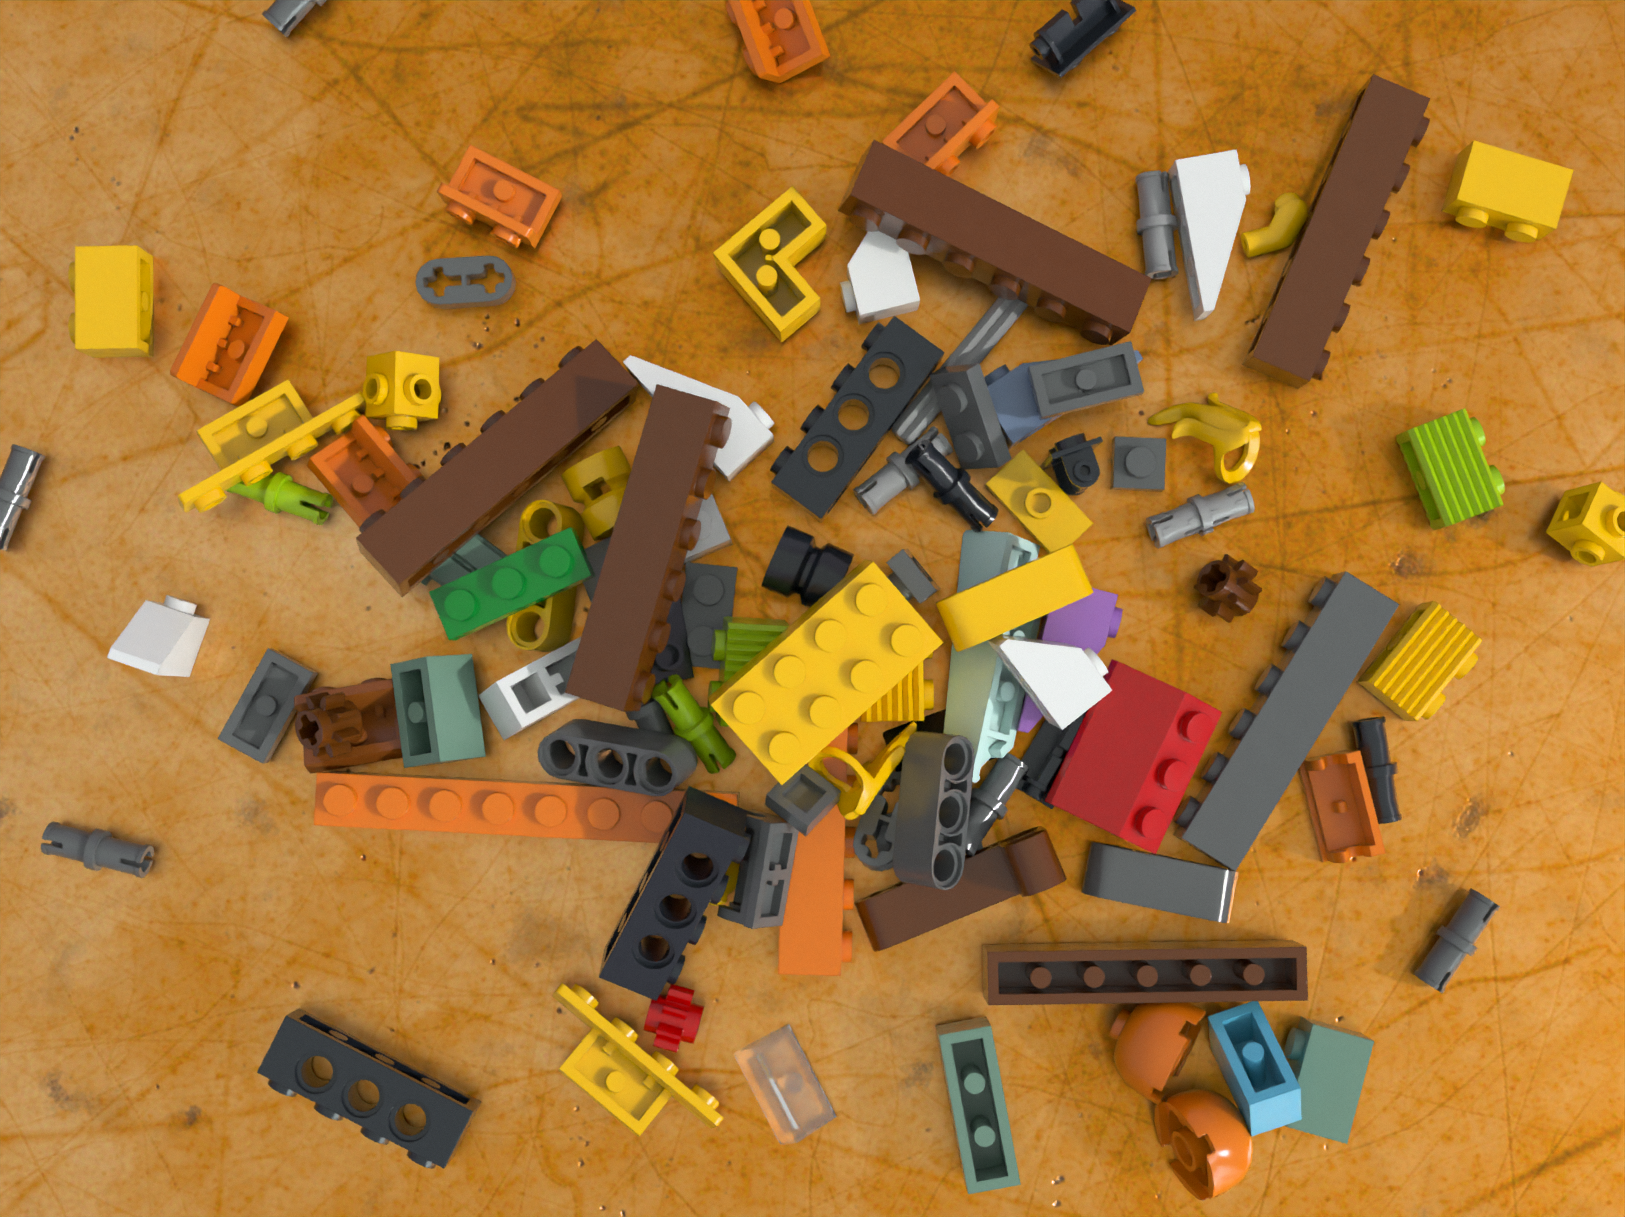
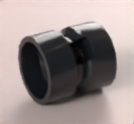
M788 525L770 561L761 587L786 598L795 593L800 594L801 604L810 608L846 576L854 554L830 543L821 548L816 547L814 536Z

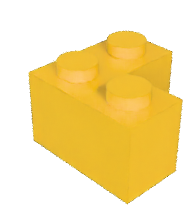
M792 186L714 251V260L716 267L781 343L820 311V297L794 266L826 240V224Z

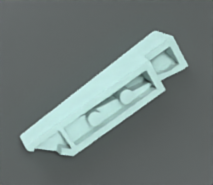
M966 530L962 536L957 593L1036 559L1039 554L1040 545L1009 532H974L973 530ZM1041 617L1000 635L1037 639ZM988 640L956 652L952 643L944 733L966 737L972 743L974 749L973 783L980 779V769L990 758H1003L1014 747L1025 690L989 644Z

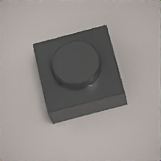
M1115 436L1112 439L1110 490L1156 492L1165 490L1166 439Z
M805 764L783 785L778 782L766 794L765 805L804 836H807L839 802L841 791Z

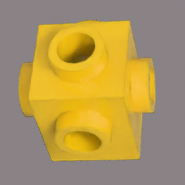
M391 351L367 356L366 378L363 384L366 418L386 420V429L401 431L417 430V422L438 419V406L441 401L439 357L402 351Z
M1602 481L1566 490L1546 533L1568 549L1575 560L1589 567L1625 560V496L1612 490Z

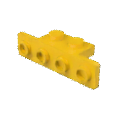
M288 379L198 429L197 435L220 471L177 496L183 511L186 513L197 508L199 513L205 512L227 498L224 491L243 481L245 486H250L267 477L273 471L270 465L287 455L291 460H296L311 452L318 446L316 439L332 429L337 435L350 430L353 421L361 416L360 413L365 411L366 401L364 400L363 392L361 391L313 418Z
M563 983L555 990L552 996L591 1028L558 1071L637 1137L641 1136L671 1096L709 1128H715L720 1124L723 1117L715 1111L719 1102L699 1085L695 1084L690 1090L675 1077L679 1069L664 1055L654 1051L650 1056L636 1045L635 1041L639 1038L638 1034L622 1020L615 1017L609 1022L595 1010L599 1002L589 992L578 984H574L569 989Z

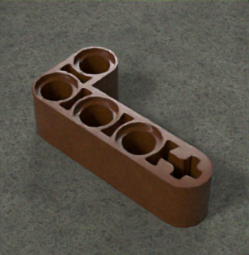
M1037 826L985 846L983 849L976 850L974 856L966 854L962 876L952 889L941 890L900 881L855 901L854 904L872 949L876 952L912 939L1020 894L1022 897L1040 893L1064 882L1067 878L1047 829Z

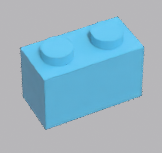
M1251 1001L1208 1016L1210 1049L1248 1126L1251 1137L1302 1120L1301 1087L1259 1002Z

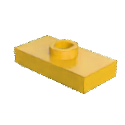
M1024 449L985 484V487L1047 553L1072 544L1094 524Z

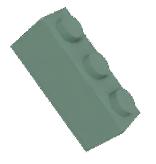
M985 1016L936 1025L961 1168L968 1194L1021 1185L991 1024Z

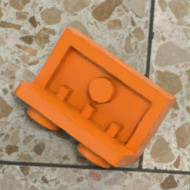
M810 0L726 1L725 7L732 23L740 29L746 45L743 49L745 61L749 69L759 78L780 84L831 57Z
M954 71L881 143L950 177L961 164L957 157L971 144L978 149L997 130L998 126L994 121L997 118L1000 106L993 99L986 103Z
M469 145L450 183L446 185L441 182L437 190L441 199L447 204L445 212L468 225H472L475 219L493 227L490 234L494 238L516 249L521 242L534 249L536 248L563 196L557 188L472 145Z
M213 283L171 367L170 375L239 407L249 401L289 318L274 309L243 297L223 285Z
M363 414L353 421L349 432L311 456L307 467L359 528L376 511L383 509L385 512H388L402 500L400 494L404 488L416 478L423 476L411 463L405 464L394 451L392 440L387 432L377 424L372 425Z

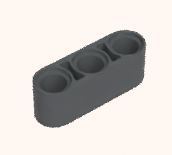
M573 719L544 737L539 744L537 752L542 768L553 777L650 796H664L673 791L693 774L698 763L697 753L693 745L680 736L586 719ZM566 742L572 746L575 755L568 750ZM612 750H615L620 755L623 764L615 759ZM660 758L669 764L672 773L663 768Z
M918 731L912 734L905 744L906 752L902 761L893 869L900 881L949 890L959 882L964 868L974 770V749L972 743L966 737L960 735Z
M1092 841L1081 893L1210 921L1229 923L1239 872Z

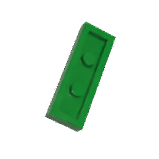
M570 527L430 591L429 594L448 639L456 641L596 577L576 529Z

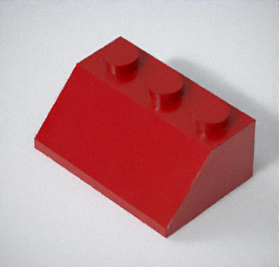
M1112 659L1107 668L1108 673L1103 677L1112 691L1088 709L1045 802L1156 855L1222 712L1185 691Z

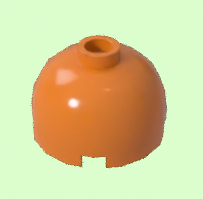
M1189 1002L1139 1003L1132 1012L1123 1008L1116 1018L1109 1036L1117 1040L1113 1058L1116 1071L1125 1084L1143 1097L1156 1104H1160L1170 1090L1165 1087L1169 1076L1174 1077L1175 1075L1178 1077L1203 1026L1199 1022L1206 1017L1207 1012Z
M1191 1089L1177 1093L1155 1107L1154 1122L1161 1147L1171 1144L1178 1160L1170 1163V1166L1186 1190L1202 1201L1207 1198L1218 1197L1237 1185L1245 1177L1251 1168L1253 1142L1248 1126L1238 1107L1236 1108L1230 1100L1215 1091Z

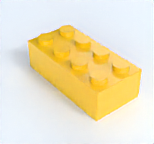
M865 559L708 697V701L777 781L783 785L936 650L943 641L873 561Z

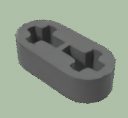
M496 256L434 259L421 266L416 275L415 282L421 297L429 305L439 309L487 307L504 304L511 298L516 286L514 273L504 260ZM492 268L495 269L499 277L505 278L503 283L496 284L494 293H488L484 285H471L470 281L487 278L488 270ZM443 272L448 280L461 281L462 285L445 287L444 296L438 297L433 288L428 287V283L437 280V273Z
M893 771L865 814L861 815L854 835L853 847L855 854L862 864L872 871H885L893 867L898 802L895 804L891 817L886 816L888 802L882 794L884 791L893 792L896 785H900L901 772ZM882 825L887 826L885 840L891 846L889 852L880 851L877 858H871L872 853L865 843L868 839L876 840Z

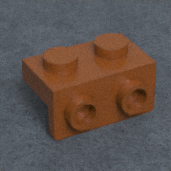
M370 678L361 684L347 687H319L310 693L294 697V707L297 712L309 709L306 701L308 696L328 692L330 695L343 692L345 700L352 701L358 707L362 716L361 736L349 740L351 752L332 758L328 754L315 757L313 750L303 746L304 766L310 774L402 758L392 679Z

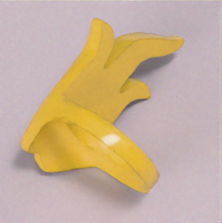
M1216 392L1208 394V405L1194 402L1182 403L1161 410L1148 418V424L1151 425L1177 422L1171 433L1172 439L1189 435L1213 445L1215 473L1219 479L1226 483L1232 484L1242 480L1252 469L1257 459L1260 448V435L1258 431L1262 429L1260 422L1245 411L1220 402ZM1245 444L1243 454L1238 463L1230 470H1226L1224 467V455Z
M913 721L883 748L872 764L868 761L861 765L858 760L847 752L828 746L823 748L808 762V766L841 791L837 805L843 817L852 820L859 817V815L865 814L879 790L903 759L906 752L905 744L909 737L917 732V724ZM823 758H837L849 765L857 777L852 786L832 776L825 768Z

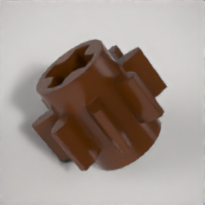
M1225 554L1222 560H1215L1206 564L1200 571L1197 584L1194 586V589L1204 595L1199 601L1198 607L1212 617L1218 615L1228 623L1232 622L1234 616H1243L1250 613L1258 601L1259 593L1262 592V588L1251 581L1256 577L1257 569L1245 560L1236 561L1228 554Z
M323 692L306 697L309 709L298 712L295 722L296 734L301 744L307 749L313 750L315 757L328 754L332 758L351 752L349 740L360 737L362 730V716L358 707L352 701L345 700L343 692L332 695L328 692Z

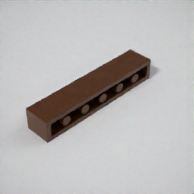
M1374 74L1360 89L1309 207L1308 218L1294 242L1244 359L1243 366L1297 389L1310 382L1311 378L1316 380L1320 378L1331 353L1324 349L1331 331L1335 333L1340 331L1351 305L1344 302L1350 286L1354 285L1357 287L1368 269L1370 258L1364 256L1370 239L1378 240L1388 222L1390 211L1385 210L1384 206L1390 192L1397 194L1408 175L1410 165L1404 163L1410 145L1416 148L1428 128L1430 118L1423 115L1430 98Z
M873 140L861 156L838 209L839 212L849 216L850 222L856 227L869 232H882L896 239V244L903 250L916 255L926 254L942 262L943 267L948 272L959 277H973L989 285V290L996 296L1007 300L1018 299L1034 307L1035 313L1041 318L1055 323L1064 322L1080 330V335L1086 340L1099 345L1109 344L1112 346L1131 332L1152 279L876 140Z
M597 339L585 349L577 346L569 351L559 362L558 367L560 369L546 381L543 378H538L529 384L519 397L521 402L509 412L505 413L503 410L494 413L480 428L482 433L467 446L464 443L454 446L442 458L440 462L442 467L428 479L420 476L413 480L401 492L400 498L402 500L388 512H385L383 509L376 511L363 522L359 528L361 534L356 537L360 553L401 597L417 586L636 401L638 382Z
M659 384L656 385L565 693L623 712L640 711L641 705L649 701L655 686V674L651 673L657 653H661L665 649L670 636L671 625L666 622L672 602L679 600L685 586L686 573L682 571L686 554L687 551H692L695 548L700 536L701 522L697 518L703 499L707 500L710 497L715 486L716 470L713 469L716 454L718 448H724L730 436L732 420L728 417L729 407L714 400Z
M1293 940L982 945L983 997L988 1005L1308 1001L1307 947Z

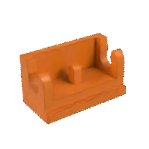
M1342 750L1304 759L1298 771L1320 861L1344 863L1348 862V858L1373 857L1385 854L1361 752L1359 750Z

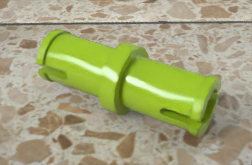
M278 472L275 475L269 474L264 479L250 486H245L243 481L225 490L229 493H236L263 503L267 511L276 514L285 511L310 520L317 525H323L330 513L312 507L311 503L319 507L326 506L332 508L333 496L331 494L295 483L292 476L282 472Z
M675 674L668 677L669 682L672 684L671 687L667 685L664 679L654 687L652 697L658 701L675 724L674 733L685 738L693 745L708 773L715 774L720 772L716 761H719L723 769L727 768L734 761L736 753L729 747L713 725L714 716L709 712V709L699 706L683 684L679 675Z

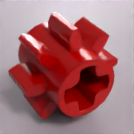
M671 984L667 995L660 994L657 1001L651 1000L643 1030L656 1034L653 1047L677 1053L681 1041L694 1044L704 1010L703 1005L692 1003L695 990Z

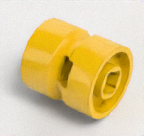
M620 446L598 452L573 465L561 475L573 501L584 504L585 508L581 513V517L594 541L612 536L632 469ZM608 484L612 491L603 495L601 487Z

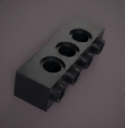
M893 316L886 327L879 322L875 325L861 345V348L867 351L856 368L849 363L843 368L831 386V389L837 394L825 409L817 405L800 428L801 431L806 433L803 440L795 450L786 446L769 470L776 475L771 481L772 488L820 523L824 521L892 429L893 424L928 380L929 375L934 372L942 361L944 351L896 316ZM878 365L891 366L898 375V381L890 388H879L871 382L869 378L870 371ZM850 405L861 407L867 413L868 422L858 430L845 428L838 418L843 408ZM827 446L833 449L838 457L835 467L826 472L813 469L808 462V456L814 448Z
M688 786L605 946L599 978L657 1001L666 982L672 985L676 983L685 962V955H682L687 943L697 944L706 924L707 916L703 914L708 904L717 905L724 894L729 876L725 873L730 863L739 864L748 849L751 834L745 832L747 810ZM702 853L707 855L708 857L696 858L690 854ZM678 894L684 896L685 898L678 899L671 897L670 895ZM649 935H658L663 938H653Z
M300 1008L285 1016L257 1073L269 1079L268 1085L273 1090L290 1097H296L297 1094H300L315 1102L314 1109L325 1117L337 1121L346 1118L362 1126L360 1132L368 1139L384 1145L389 1144L391 1141L407 1149V1156L413 1162L431 1169L435 1168L436 1165L444 1169L453 1159L481 1104V1101ZM314 1056L324 1057L330 1062L333 1069L331 1080L319 1079L313 1073L311 1063ZM360 1080H368L376 1085L379 1090L378 1103L369 1104L359 1097L357 1085ZM415 1104L422 1108L426 1115L425 1126L413 1127L409 1125L403 1116L404 1105Z

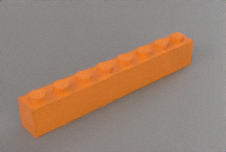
M324 771L317 772L314 825L659 843L687 789L675 788L664 796H650L580 783ZM700 790L739 807L740 792Z

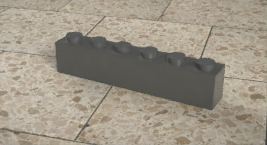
M1347 571L1333 574L1331 579L1325 576L1317 584L1308 601L1314 605L1304 623L1297 620L1289 629L1282 642V646L1287 649L1277 666L1270 664L1264 670L1255 686V690L1260 693L1250 710L1242 708L1234 718L1228 729V734L1233 737L1223 754L1215 752L1201 773V778L1206 781L1196 798L1188 796L1184 800L1174 817L1173 822L1179 825L1173 834L1174 836L1225 868L1235 872L1400 605Z

